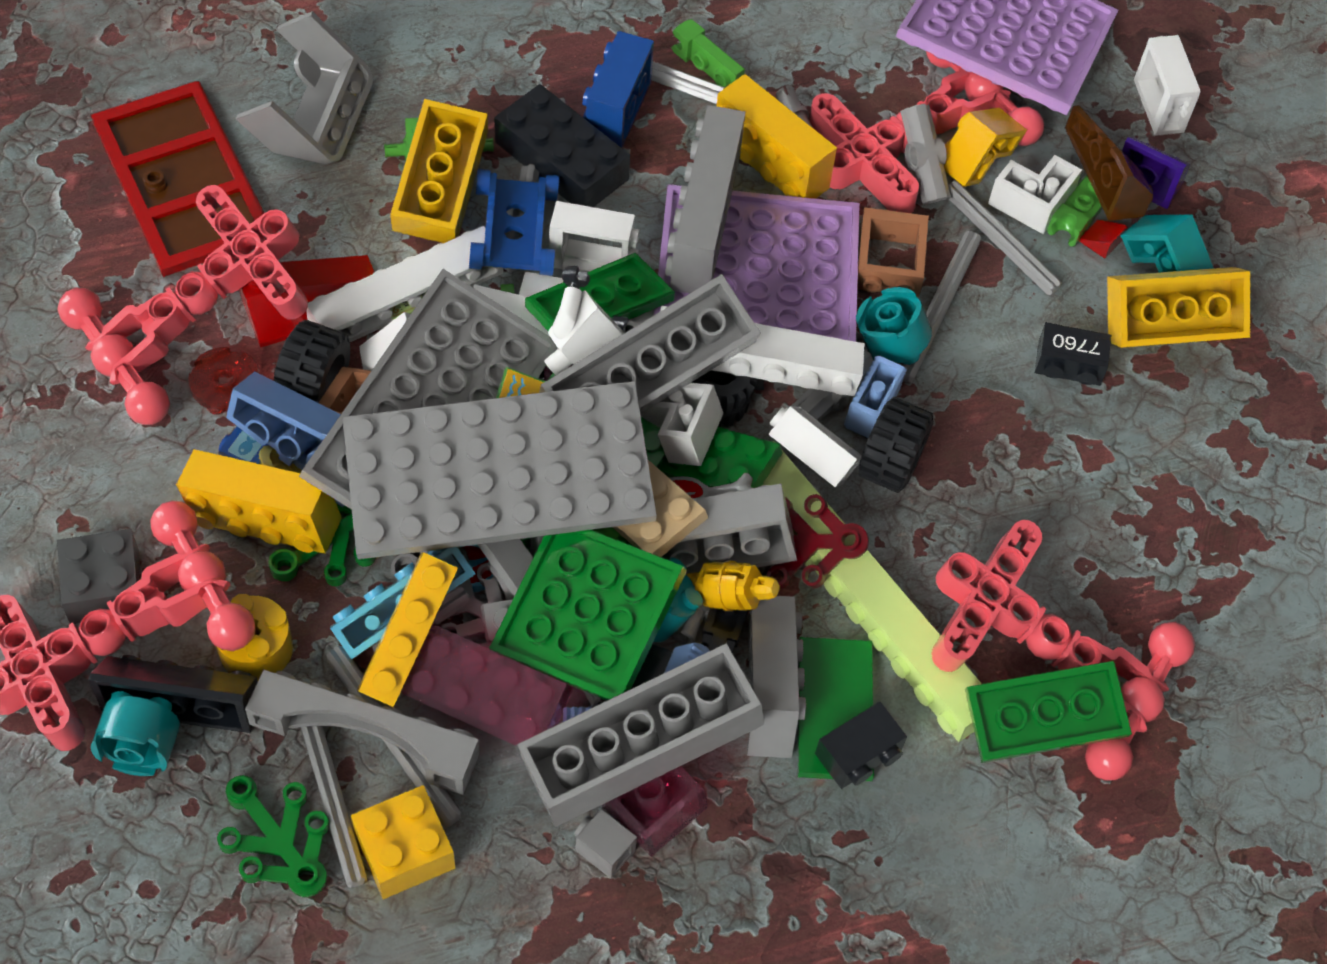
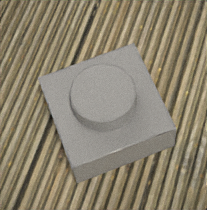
M512 600L480 605L486 642L493 641Z

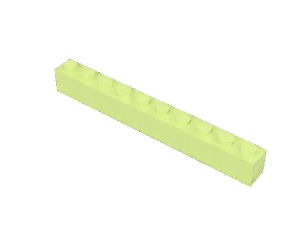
M782 450V455L762 485L781 484L784 496L792 502L793 509L817 534H833L820 518H814L805 511L804 502L806 498L813 494H820ZM821 501L812 503V512H816L821 508ZM828 504V509H829L843 524H845V523L842 521V519L836 514V512H835V511L830 507V505ZM849 535L845 538V546H851L855 543V535ZM832 549L818 550L805 565H818ZM868 550L859 558H844L826 576L824 586L827 592L832 597H837L846 607L849 618L855 624L862 626L867 632L869 640L872 641L873 647L878 651H883L891 661L894 672L900 678H905L914 688L915 696L924 706H929L934 712L941 728L947 734H952L958 742L962 741L974 732L965 689L982 683L965 663L953 672L940 670L934 664L931 652L941 635Z

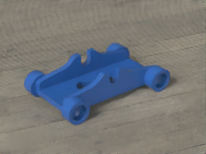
M478 168L476 195L488 196L485 242H471L469 269L482 270L483 266L534 270L540 271L539 275L553 276L555 249L542 248L545 201H557L559 176L546 175V177H539V183L497 179V173H491L490 169ZM510 209H520L525 214L520 217H513L508 215L507 211ZM517 231L523 236L520 239L513 240L506 237L505 233Z

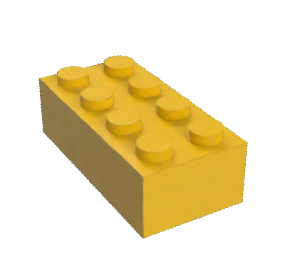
M746 74L718 93L716 107L746 111L740 159L744 163L751 165L767 182H771L779 188L785 196L817 199L830 188L837 151L835 145Z
M424 99L390 213L392 231L441 243L459 237L488 134L487 113Z
M1227 267L1107 276L1108 334L1112 335L1111 343L1123 348L1250 338V271Z
M196 449L193 450L176 483L185 504L195 511L198 526L205 529L218 528L227 530L238 537L248 535L261 538L272 545L282 543L294 546L306 553L316 551L326 554L342 519L335 499L300 478L301 473Z

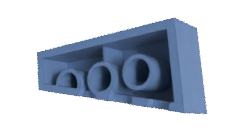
M254 371L233 388L226 418L262 446L265 444L270 445L279 454V459L289 467L294 464L303 470L341 414ZM335 500L336 503L340 505L342 508L345 506L339 501Z

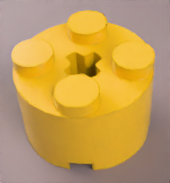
M247 594L236 595L231 600V603L240 604L253 614L256 630L252 640L244 648L227 651L216 646L217 652L228 673L235 670L245 671L257 677L259 681L263 670L273 673L282 671L291 659L293 645L287 615L280 605L269 598L249 596Z

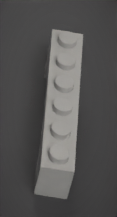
M263 670L245 708L250 725L285 736L289 729L306 726L344 727L377 736L392 743L414 758L425 769L428 784L464 795L480 755L479 739H476L468 731L462 729H454L452 731L439 727L435 721L429 718L419 717L415 719L405 716L400 710L392 706L384 705L381 708L367 703L365 699L355 694L344 696L332 692L329 687L317 682H313L310 685L298 681L293 675L284 671L273 673Z

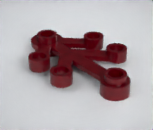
M813 494L807 497L804 502L805 511L814 518H820L833 533L817 534L793 509L792 502L785 497L792 528L798 534L794 535L797 561L786 562L781 566H772L768 570L767 576L774 578L777 572L782 571L784 578L778 584L780 589L788 586L791 577L818 550L832 549L818 565H808L802 571L803 582L811 588H819L824 584L826 576L844 558L856 559L866 552L869 546V536L866 530L858 524H843L828 509L826 500L820 495ZM821 501V508L816 512H812V503ZM849 535H855V543L851 546H845V538ZM812 571L819 572V578L815 582H809L808 580L809 574Z

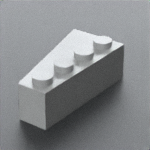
M777 596L770 600H760L757 609L749 610L748 682L762 705L765 725L749 732L747 756L792 758L798 720L805 719L806 699L805 697H799V690L803 691L805 674L804 668H798V662H802L803 640L797 639L796 635L801 634L802 612L795 611V597Z

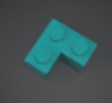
M1192 214L1145 215L1121 234L1132 263H1155L1159 273L1214 269Z

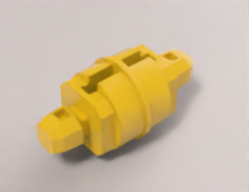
M730 560L726 562L703 563L700 572L686 574L694 584L695 590L702 596L704 607L723 609L724 611L757 609L760 600L773 599L777 597L780 590V585L776 579L762 576L756 565L748 563H737Z

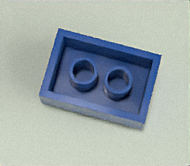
M618 31L614 41L608 42L603 57L604 62L602 65L598 64L596 66L593 76L594 84L592 87L586 88L582 104L586 106L583 118L622 148L651 85L654 41Z

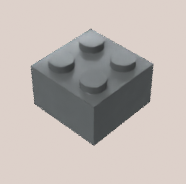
M132 529L57 540L61 604L69 623H81L84 616L91 611L100 608L109 609L108 601L111 600L113 602L121 592L141 579L139 549Z

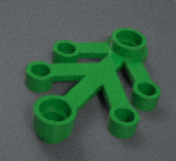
M338 504L337 507L340 513L350 515L339 523L330 543V546L332 545L330 561L324 569L326 582L334 587L344 584L347 579L344 563L350 532L354 531L352 510L347 506L342 508ZM356 547L354 548V559L359 566L367 567L375 562L376 557L358 560ZM279 549L269 557L270 573L276 580L289 581L298 574L299 566L320 552L312 551L311 553H306L298 549L294 552L287 549ZM282 566L291 567L287 571H278ZM333 571L341 572V575L338 577H331L329 574Z
M245 775L232 778L225 790L229 804L235 809H245L266 837L240 835L236 828L226 827L217 835L220 850L226 854L241 851L281 856L288 866L263 865L259 858L248 856L239 864L241 878L247 883H256L258 881L285 883L289 885L294 894L300 897H312L321 892L327 882L326 869L319 862L323 836L329 830L327 815L322 811H312L306 816L305 827L308 838L302 858L294 847L301 807L307 801L305 787L299 782H292L283 789V798L286 805L280 829L258 800V789L255 781ZM239 785H246L248 787L242 794L234 792L235 788ZM293 791L302 793L301 797L297 800L288 798L289 794ZM316 819L324 822L323 826L318 829L310 827L311 822ZM227 836H235L237 838L232 845L223 844V840ZM250 865L259 867L258 871L252 875H248L244 871ZM305 871L314 873L313 878L309 881L300 880V875Z

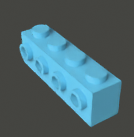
M458 547L429 550L427 554L458 568L447 593L475 575V572ZM413 562L395 573L394 576L398 581L386 589L381 583L363 595L367 602L354 610L350 604L332 617L336 623L330 626V629L351 659L382 638L415 567Z

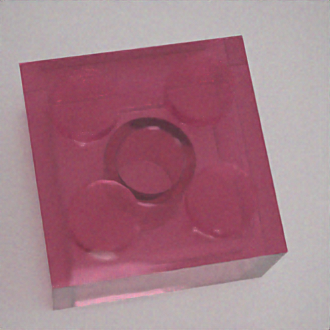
M681 766L602 804L617 822L637 836V843L650 857L708 808L704 789Z

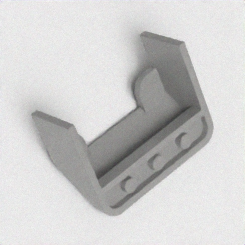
M311 11L283 23L277 28V31L298 50L294 60L295 72L307 85L293 119L276 103L271 101L238 114L236 120L273 153L327 165L342 158L371 89L373 76L368 65Z

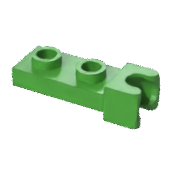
M686 20L673 30V35L680 43L671 47L672 51L685 62L691 60L699 70H703L714 79L717 85L727 87L744 75L745 69L705 36V29L694 20Z
M1087 175L1065 203H1062L1056 210L1047 229L1049 235H1054L1059 230L1069 232L1071 238L1068 244L1071 247H1074L1079 242L1080 237L1103 209Z

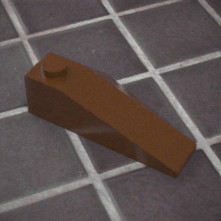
M1079 105L1073 106L1065 130L1108 221L1144 217L1149 204L1153 200L1151 185L1147 183L1142 171Z

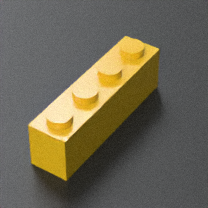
M421 552L360 682L358 692L394 707L458 570L457 567L425 552Z

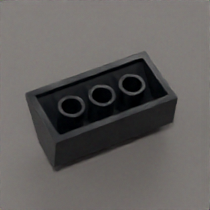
M122 655L120 657L107 656L90 673L89 683L102 712L105 704L111 699L112 694L122 691L133 697L148 700L159 697L169 701L172 704L171 711L177 716L181 724L251 733L252 725L249 724L245 708L258 680L257 677L245 671L235 670L227 673L215 671L213 668L204 665H197L191 668L179 666L169 660H159L156 663L142 661L133 655Z

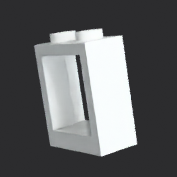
M1179 35L1149 38L1134 78L1135 85L1155 136L1184 133L1200 95V88Z
M556 201L549 229V249H555L554 268L564 270L567 266H578L580 272H589L635 252L638 254V249L636 248L640 229L634 228L635 215ZM569 233L622 243V248L569 239Z
M790 406L786 409L782 407L770 422V425L774 428L770 431L769 435L834 487L843 485L860 463L862 455L800 406Z

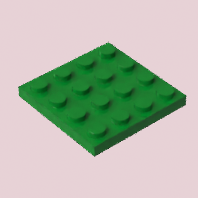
M592 530L545 535L489 649L498 655L608 701L631 690L687 570L682 565Z

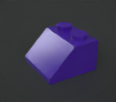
M1128 137L1122 151L1142 171L1147 183L1151 185L1153 189L1152 202L1168 209L1182 186L1191 164L1134 137Z

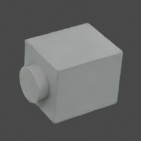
M602 809L593 818L587 816L575 831V851L610 879L613 878L636 851L637 836Z

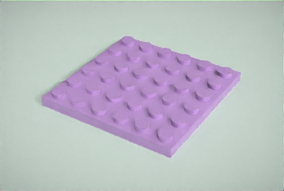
M916 0L900 25L896 37L911 46H916L932 53L939 59H945L956 64L967 72H973L996 85H1001L1017 92L1024 98L1041 103L1052 111L1067 115L1116 17L1118 9L1098 0Z
M668 184L658 275L670 286L671 276H665L668 256H673V253H668L667 247L670 232H677V229L673 228L676 208L682 209L683 205H679L682 186ZM733 191L714 278L721 274L724 276L754 323L856 342L860 203ZM675 291L674 301L663 306L669 307L689 293ZM661 306L654 309V315L660 312Z

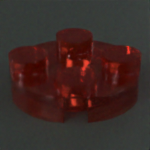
M218 347L204 352L195 360V367L191 374L189 372L188 381L194 399L201 406L206 407L209 413L219 415L228 411L233 388L254 371L258 373V368L253 358L246 352L241 351L240 354L230 351L229 347ZM225 375L226 378L233 377L229 383H218L219 376Z

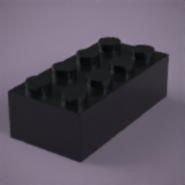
M541 84L494 117L495 143L522 165H535V168L539 171V177H546V175L559 176L558 194L569 203L595 207L629 180L631 155Z

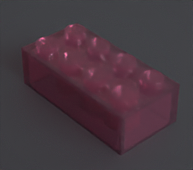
M432 624L400 693L517 746V744L558 725L563 714V708L566 707L574 687Z

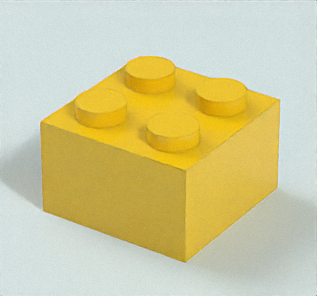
M424 785L351 815L355 836L382 899H386L455 869L453 849Z

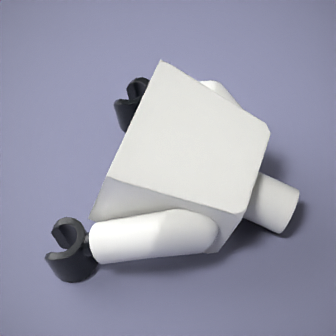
M567 266L563 270V282L569 287L565 288L561 306L548 333L558 349L547 357L544 362L555 375L634 328L632 325H627L629 322L628 317L616 315L611 318L586 290L584 292L580 290V287H585L589 284L590 276L587 272H580L578 266Z

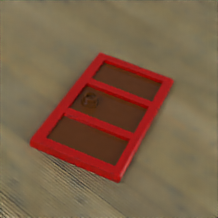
M199 81L91 114L94 127L163 277L197 266L200 263L203 264L212 252L225 243L196 204V197L203 188L210 185L222 188L249 224L264 214L262 206ZM222 207L217 208V210H216L217 213H218L219 211L223 210V208H222Z

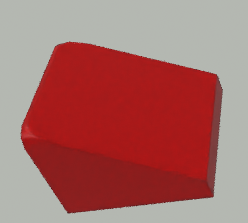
M1097 220L1080 237L1079 242L1105 259L1122 241L1121 234L1128 227L1124 224Z

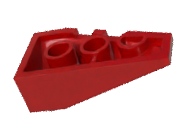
M368 255L280 262L304 293L308 303L318 296L327 295L341 289L350 282H357L375 272ZM253 279L239 289L260 348L285 341L300 322L307 320V310L296 319L284 318ZM286 290L280 294L284 299L289 296Z

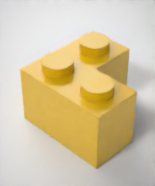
M1001 108L968 112L959 120L957 125L959 129L954 137L945 144L947 159L944 164V170L963 187L980 184L996 158L1011 156L1027 129Z

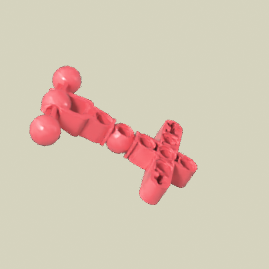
M926 51L927 57L933 65L940 68L951 67L955 71V73L944 77L940 88L928 95L924 102L919 101L917 105L926 104L930 106L936 135L956 128L959 120L968 112L992 108H1001L1027 129L1018 144L1019 146L1032 145L1043 135L1044 119L1041 114L1028 106L1018 108L1009 99L1011 91L1005 90L1004 86L996 85L980 75L967 72L962 67L945 59H939ZM965 90L966 96L970 101L953 97ZM822 93L814 97L811 105L810 123L813 129L837 147L830 188L843 189L860 180L887 210L913 213L919 191V182L897 160L901 152L905 153V148L908 144L901 112L896 117L892 116L890 120L880 121L867 129L834 95Z
M216 185L207 186L198 193L196 204L225 243L212 252L205 259L203 265L201 263L197 265L201 272L192 271L183 275L176 283L174 291L168 287L166 289L167 292L153 296L138 307L127 305L105 325L100 320L102 313L101 302L93 291L75 287L66 291L60 298L57 309L62 322L67 327L83 330L90 341L85 348L91 351L90 356L95 369L99 373L110 377V384L120 383L127 394L124 404L129 417L134 422L142 425H154L162 421L168 414L170 407L166 390L154 382H145L138 372L165 357L169 351L168 344L188 327L190 321L192 323L196 321L192 314L201 315L210 311L217 303L218 295L225 299L227 297L226 294L238 291L253 279L284 318L296 319L304 314L308 307V300L278 261L294 249L299 241L298 230L283 211L277 209L270 210L249 224L222 188ZM222 207L223 210L217 213V208ZM286 290L289 296L284 299L280 294ZM142 328V331L147 336L133 348L132 343L126 337Z
M172 500L162 503L154 511L150 520L153 536L166 546H174L178 554L145 568L141 573L142 579L121 592L113 602L111 600L107 602L109 609L100 608L89 612L81 620L78 628L72 622L68 628H60L41 638L33 619L14 596H0V648L5 657V660L0 662L1 715L12 714L27 705L41 733L56 749L69 751L76 748L82 742L85 729L64 683L83 673L91 663H97L98 660L95 655L106 656L115 653L123 645L126 636L133 642L136 640L135 637L145 636L168 624H171L173 627H179L205 608H208L210 616L206 624L210 641L222 650L235 651L244 648L252 640L256 630L253 614L244 606L230 602L225 593L231 585L230 582L225 580L224 563L218 556L209 552L210 547L208 544L199 545L194 537L198 528L196 514L184 502ZM180 582L181 587L185 591L167 599L164 592Z
M1030 520L1017 521L1000 539L985 564L965 552L953 554L937 571L935 578L938 588L960 605L932 649L931 653L934 664L945 672L958 670L974 654L990 626L1008 637L1017 638L1016 642L1019 644L1026 640L1028 649L1036 657L1044 660H1053L1051 666L1054 668L1058 666L1059 670L1114 661L1117 674L1127 680L1120 688L1132 734L1125 738L1088 744L1085 761L1089 771L1099 779L1112 781L1123 778L1132 767L1133 753L1129 744L1136 732H1146V723L1155 720L1163 710L1165 702L1163 692L1169 691L1164 680L1170 669L1186 664L1194 653L1195 641L1192 633L1184 625L1177 622L1158 625L1149 637L1148 648L1152 658L1147 666L1123 647H1117L1112 650L1088 636H1081L1079 630L1072 634L1070 626L1062 617L1054 614H1044L1046 611L1045 607L1042 606L1040 608L1033 597L1015 586L1043 539L1040 528ZM1019 541L1021 542L1020 550L1014 548ZM1000 564L1004 565L1008 572L1004 571ZM952 570L957 571L962 579L955 576ZM983 590L991 595L992 600L984 595ZM1013 611L1017 612L1022 617L1023 621L1018 619ZM966 618L971 619L976 627L968 624ZM1044 632L1051 636L1053 642L1045 636ZM955 641L960 642L961 644L956 648L954 652L952 650L954 646L953 643ZM1075 653L1082 658L1083 662L1077 659Z

